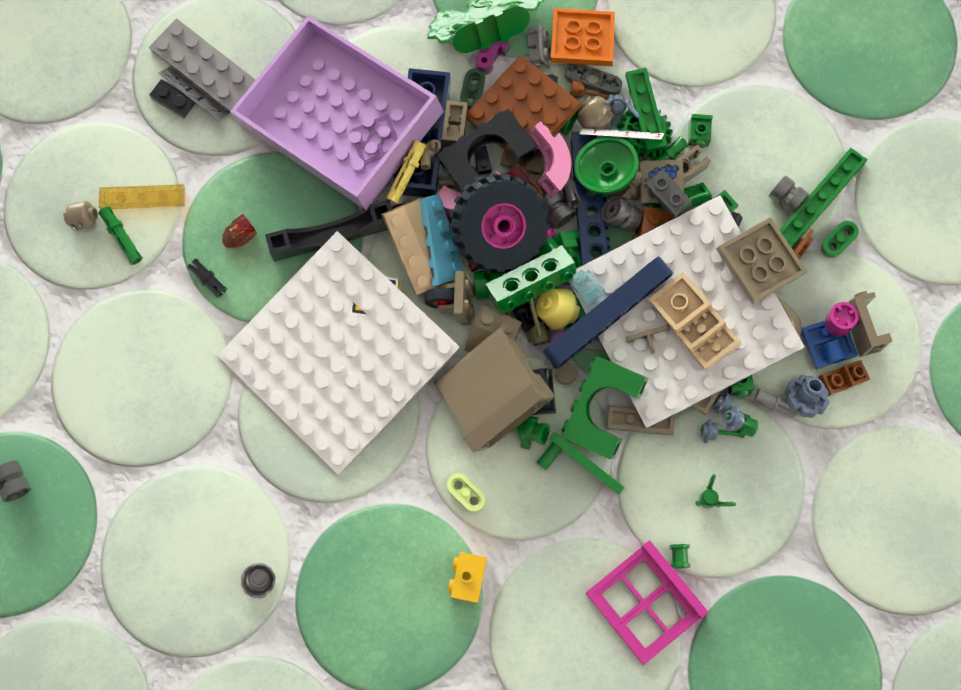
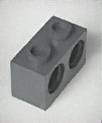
M663 169L646 183L647 191L673 219L681 216L692 207V200Z

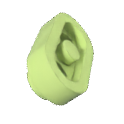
M454 474L448 479L447 488L449 493L465 509L470 512H479L483 509L485 505L484 494L466 476ZM457 482H460L463 485L462 488L459 490L454 488V485ZM471 498H477L478 504L472 505L470 503Z

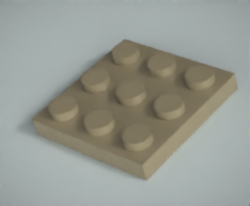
M771 217L716 248L752 305L807 273Z

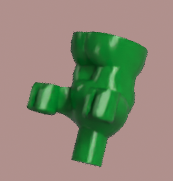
M530 416L516 427L513 432H518L522 441L521 448L529 450L531 441L542 445L546 444L550 432L549 424L537 423L539 418Z

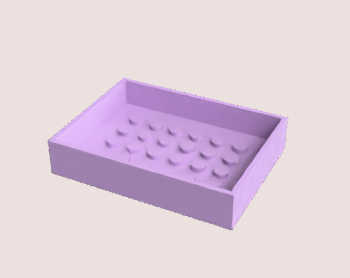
M307 16L230 112L243 128L367 210L404 163L403 158L404 156L407 157L414 140L420 142L444 111L436 95L310 16Z

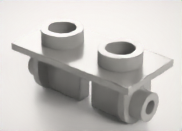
M537 23V28H529V32H527L529 48L536 47V49L529 50L530 62L537 68H540L541 64H545L550 68L551 52L547 45L549 34L547 29H544Z

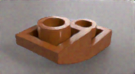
M862 360L844 365L839 369L818 377L829 391L827 397L870 380Z

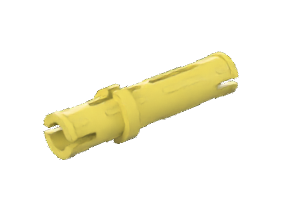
M414 140L407 157L404 156L403 158L404 163L386 196L387 199L397 204L399 203L415 168H418L420 165L418 162L427 147L425 144Z

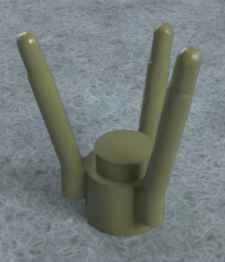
M532 299L529 301L535 326L531 328V332L528 331L525 334L528 342H532L533 346L548 343L551 333L545 323L544 327L540 325Z

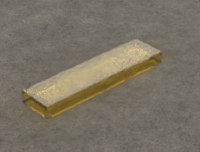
M184 184L99 187V208L101 210L106 206H110L111 209L185 207Z

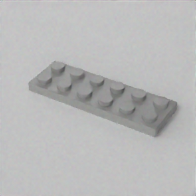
M177 18L149 46L154 54L229 113H231L230 111L255 82L252 76Z

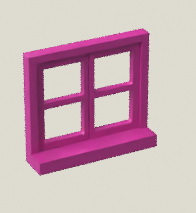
M650 540L586 592V595L642 665L649 662L689 627L709 613ZM643 560L663 583L645 599L642 598L625 577L628 572ZM620 579H622L640 602L622 618H620L602 595ZM667 590L687 613L670 629L663 624L649 606ZM644 609L647 610L664 631V634L646 649L626 625Z

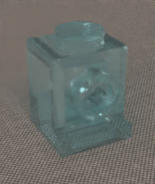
M589 269L586 272L580 270L572 277L574 280L571 282L572 287L587 306L605 294V289ZM585 281H589L591 283L590 287L588 288L583 287L582 284Z

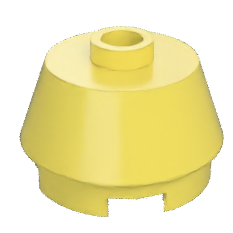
M566 288L552 289L540 295L537 301V314L550 329L565 330L564 327L570 322L574 323L578 317L580 307L577 306V296Z

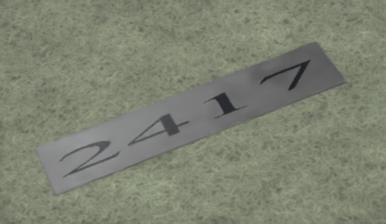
M172 67L158 72V74L218 120L229 114L227 110Z

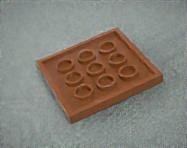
M520 54L467 112L466 118L477 127L493 119L498 112L509 109L526 133L541 121L549 129L550 134L554 136L582 105ZM497 144V145H498L499 147H501L505 152H507L512 158H514V157L511 155V153L508 151L507 148H505L504 146H502V145H500V144ZM529 162L524 164L523 167L525 168L529 164Z

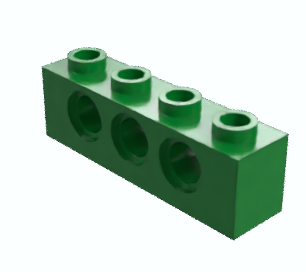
M560 246L485 285L490 300L501 315L527 301H531L564 282L570 281L577 276L575 262L564 247Z

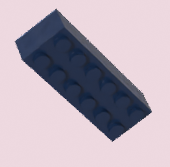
M409 68L408 79L436 95L444 111L420 141L425 145L433 139L440 141L441 148L438 152L440 153L442 150L447 100L449 101L451 87L450 72ZM437 154L431 158L430 169L423 170L420 168V165L418 168H415L402 195L416 197L436 195L440 171V162ZM400 167V168L397 170V172L394 174L393 183H394V181H395V179H396V177H397V175H398V173H399L401 167Z

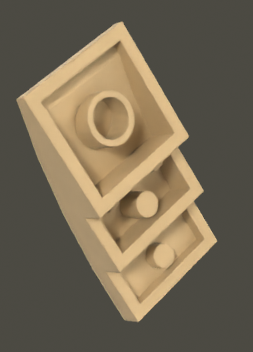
M684 272L648 299L705 371H708L741 345V341L726 326V322L713 309L711 303Z

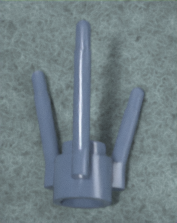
M610 94L605 102V105L610 104L611 111L615 114L611 119L610 130H615L617 114H622L626 107L636 118L640 116L631 105V101L626 100L623 95L616 94L613 96Z

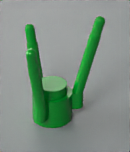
M712 474L706 490L700 495L699 500L695 502L698 507L703 506L707 509L714 506L718 508L736 506V502L719 501L717 492L712 490L716 478L715 474Z

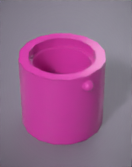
M848 302L835 304L825 318L824 325L826 330L837 337L848 336V333L854 328L859 319L858 311Z

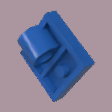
M825 321L802 328V337L815 370L858 356L850 333H848V336H834L826 330Z

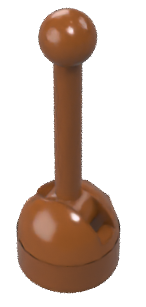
M573 80L570 95L574 98L582 97L584 94L600 96L604 99L609 98V95L586 90L584 84L579 81Z

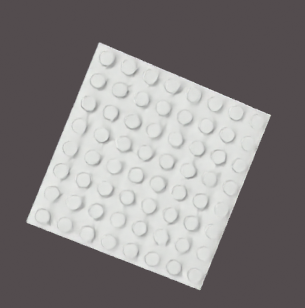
M720 195L577 268V276L569 281L587 314L658 256L674 272L667 281L598 336L611 362L649 378L641 398L629 395L646 428L805 348L775 292L752 305L717 252L716 248L741 234ZM682 272L707 298L713 309L726 322V326L741 341L739 347L708 371L703 369L670 327L667 332L664 331L651 336L655 349L654 354H651L647 338L637 339L630 343L626 342L627 336L667 325L648 299Z
M337 231L217 356L339 475L460 349V346ZM351 301L370 317L357 316L354 313L349 314Z

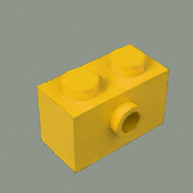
M460 552L459 557L454 558L452 570L456 571L455 579H450L448 593H452L451 599L478 604L487 557Z

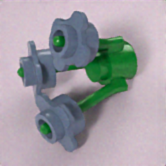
M725 392L716 398L713 405L717 413L725 414L723 421L727 425L726 430H719L717 423H712V419H708V422L701 426V437H704V443H708V440H716L717 434L744 438L745 435L753 437L758 429V421L751 419L750 415L739 411L738 406H731L733 399Z

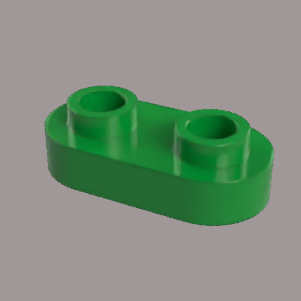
M852 221L841 222L822 242L821 249L824 255L830 258L838 257L858 236L859 229L857 225ZM843 231H847L849 236H845ZM829 245H833L835 250H830Z

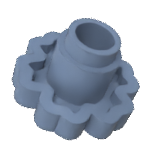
M801 375L798 379L793 378L785 389V393L788 395L786 403L791 410L799 411L802 417L814 418L816 414H823L830 403L827 398L829 391L821 380L813 376Z

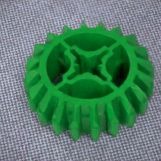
M628 109L626 115L621 116V122L617 123L618 130L640 132L638 123H635L637 118ZM666 114L660 116L668 148V144L672 140L670 136L673 130L670 129L671 122L666 121ZM619 137L628 141L635 148L638 158L642 156L644 161L647 159V156L653 160L655 154L659 156L663 153L662 149L646 153L642 138H635L637 140L636 143L630 137Z

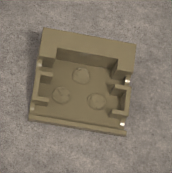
M505 326L498 328L436 379L437 386L465 434L464 440L473 452L490 449L555 397L542 377L531 370L529 367L531 362L516 341L511 340L505 334Z

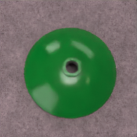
M604 136L590 141L580 150L575 160V173L579 183L585 189L597 194H611L624 189L634 180L639 168V159L635 148L628 141L615 136Z

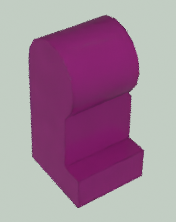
M499 41L491 44L490 48L486 50L480 49L475 58L476 69L481 70L484 75L490 74L493 71V64L500 54L506 56L508 53L509 42L501 43Z

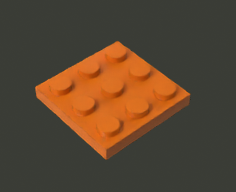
M554 8L550 63L612 66L615 12Z

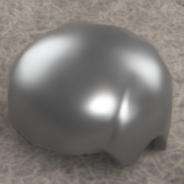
M253 563L243 571L241 587L245 594L252 598H264L275 586V574L272 568L266 564Z

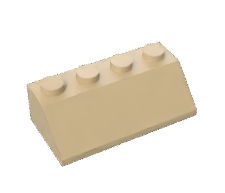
M422 198L382 213L407 278L416 295L439 286L432 287L431 279L434 278V272L429 267L431 252L430 247H426L425 238H427L428 232L423 227L420 199Z

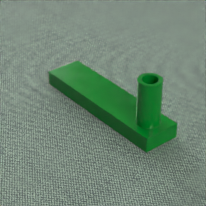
M647 68L626 72L625 76L629 94L631 95L634 108L640 115L637 118L640 132L664 133ZM665 134L661 140L642 138L646 153L667 148Z
M555 432L549 437L552 443L536 462L547 471L563 450L617 494H620L624 489L621 484Z

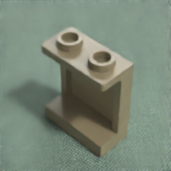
M859 292L849 301L859 314V319L851 333L860 357L879 353L893 341L890 333L877 336L867 305L876 297L875 292Z

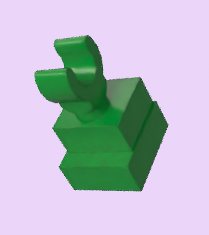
M577 230L560 231L553 239L559 247H564L575 262V267H578L581 264V258L573 250L578 247L577 240L580 238Z

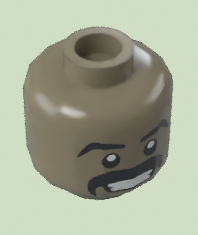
M88 201L70 203L63 214L65 223L74 230L91 228L98 218L97 209Z

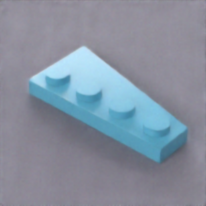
M439 194L420 199L423 227L428 232L427 238H425L426 247H430L431 252L429 267L434 272V278L431 279L432 287L454 280L455 271H464L457 247L452 241L453 235L450 232L449 222Z

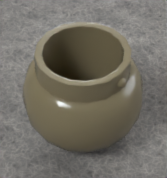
M588 96L581 103L582 106L578 109L577 119L583 128L603 129L615 116L611 111L610 104L605 105L606 99L600 96H595L591 99Z

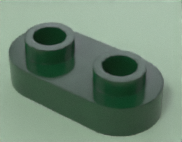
M470 69L464 77L460 102H467L468 110L472 108L483 94L485 75L481 70ZM478 80L479 82L474 84L471 81ZM472 98L474 101L468 102L467 99Z

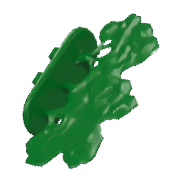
M470 0L466 5L468 10L465 12L457 10L439 11L435 19L428 26L431 31L427 33V39H436L442 44L453 40L455 50L460 53H470L479 49L486 50L490 48L491 44L499 41L504 43L509 41V37L524 31L530 21L528 11L537 10L540 3L544 2V0Z

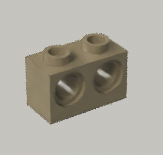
M447 100L442 133V149L446 146H451L461 136L465 135L466 115L468 112L467 102Z

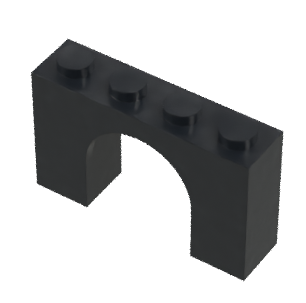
M509 109L498 112L493 119L478 125L474 131L468 135L461 136L457 142L451 146L444 147L437 154L441 166L461 194L464 192L463 188L467 184H473L474 179L479 177L470 165L473 153L485 144L495 143L504 146L520 167L538 156L537 146Z

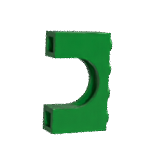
M597 356L596 359L591 360L588 367L590 372L588 378L582 381L579 388L581 394L578 400L575 399L570 411L572 415L563 424L561 431L564 433L562 438L605 458L614 459L622 438L610 434L595 425L590 415L591 401L599 391L606 388H616L636 398H641L649 378Z

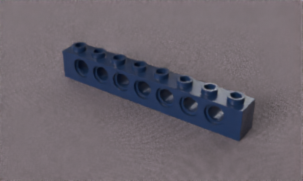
M581 131L571 132L570 143L573 180L581 199V204L576 207V216L580 237L578 239L581 258L580 266H583L597 259L591 256L590 252L598 251L603 256L607 253V250H610V237H606L605 233L609 225L602 218V208L607 201L606 197H602V194L595 193L594 197L587 196L585 193L589 190L579 183L575 173V160L578 153L587 143L596 139L597 135L579 134ZM594 211L597 213V216L590 217L587 212ZM596 231L599 236L591 237L589 232Z

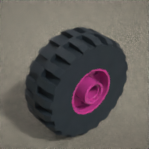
M491 173L487 177L480 176L474 179L473 184H467L463 188L464 192L461 196L457 195L454 200L456 205L450 211L452 223L449 224V229L453 234L452 241L458 248L459 253L474 266L486 272L493 271L497 274H503L504 271L508 270L510 272L530 262L533 256L537 257L540 254L539 248L542 244L545 245L547 237H545L546 231L550 230V223L547 221L549 211L543 204V197L536 192V189L531 184L509 174Z

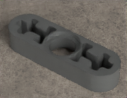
M567 64L565 67L564 76L570 83L573 80L579 81L584 84L585 88L605 95H616L621 92L622 80L618 76L582 64ZM573 69H576L577 73L572 76L571 72ZM583 72H585L584 80L581 79ZM590 75H596L599 81L592 84L587 78ZM605 79V83L602 87V80ZM615 83V87L610 89V85Z

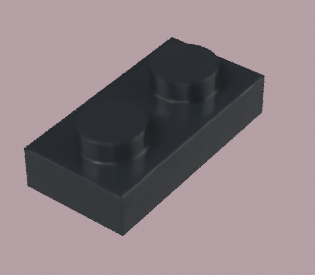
M162 79L149 94L151 99L183 119L196 104L180 90Z

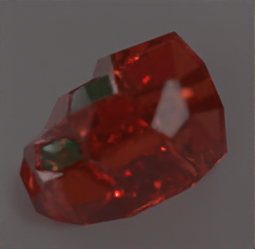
M242 214L226 227L222 235V243L226 248H238L253 239L257 232L246 216Z

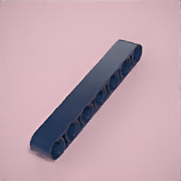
M660 256L656 257L549 344L542 353L556 369L560 368L667 281L674 272Z

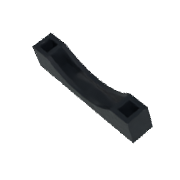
M390 200L372 204L367 210L362 209L350 216L330 223L307 228L283 229L265 234L270 255L273 261L276 262L319 250L337 231L347 241L387 231L382 213L392 210Z

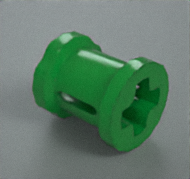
M689 544L669 545V549L672 550L671 567L673 569L691 568L690 563H688Z

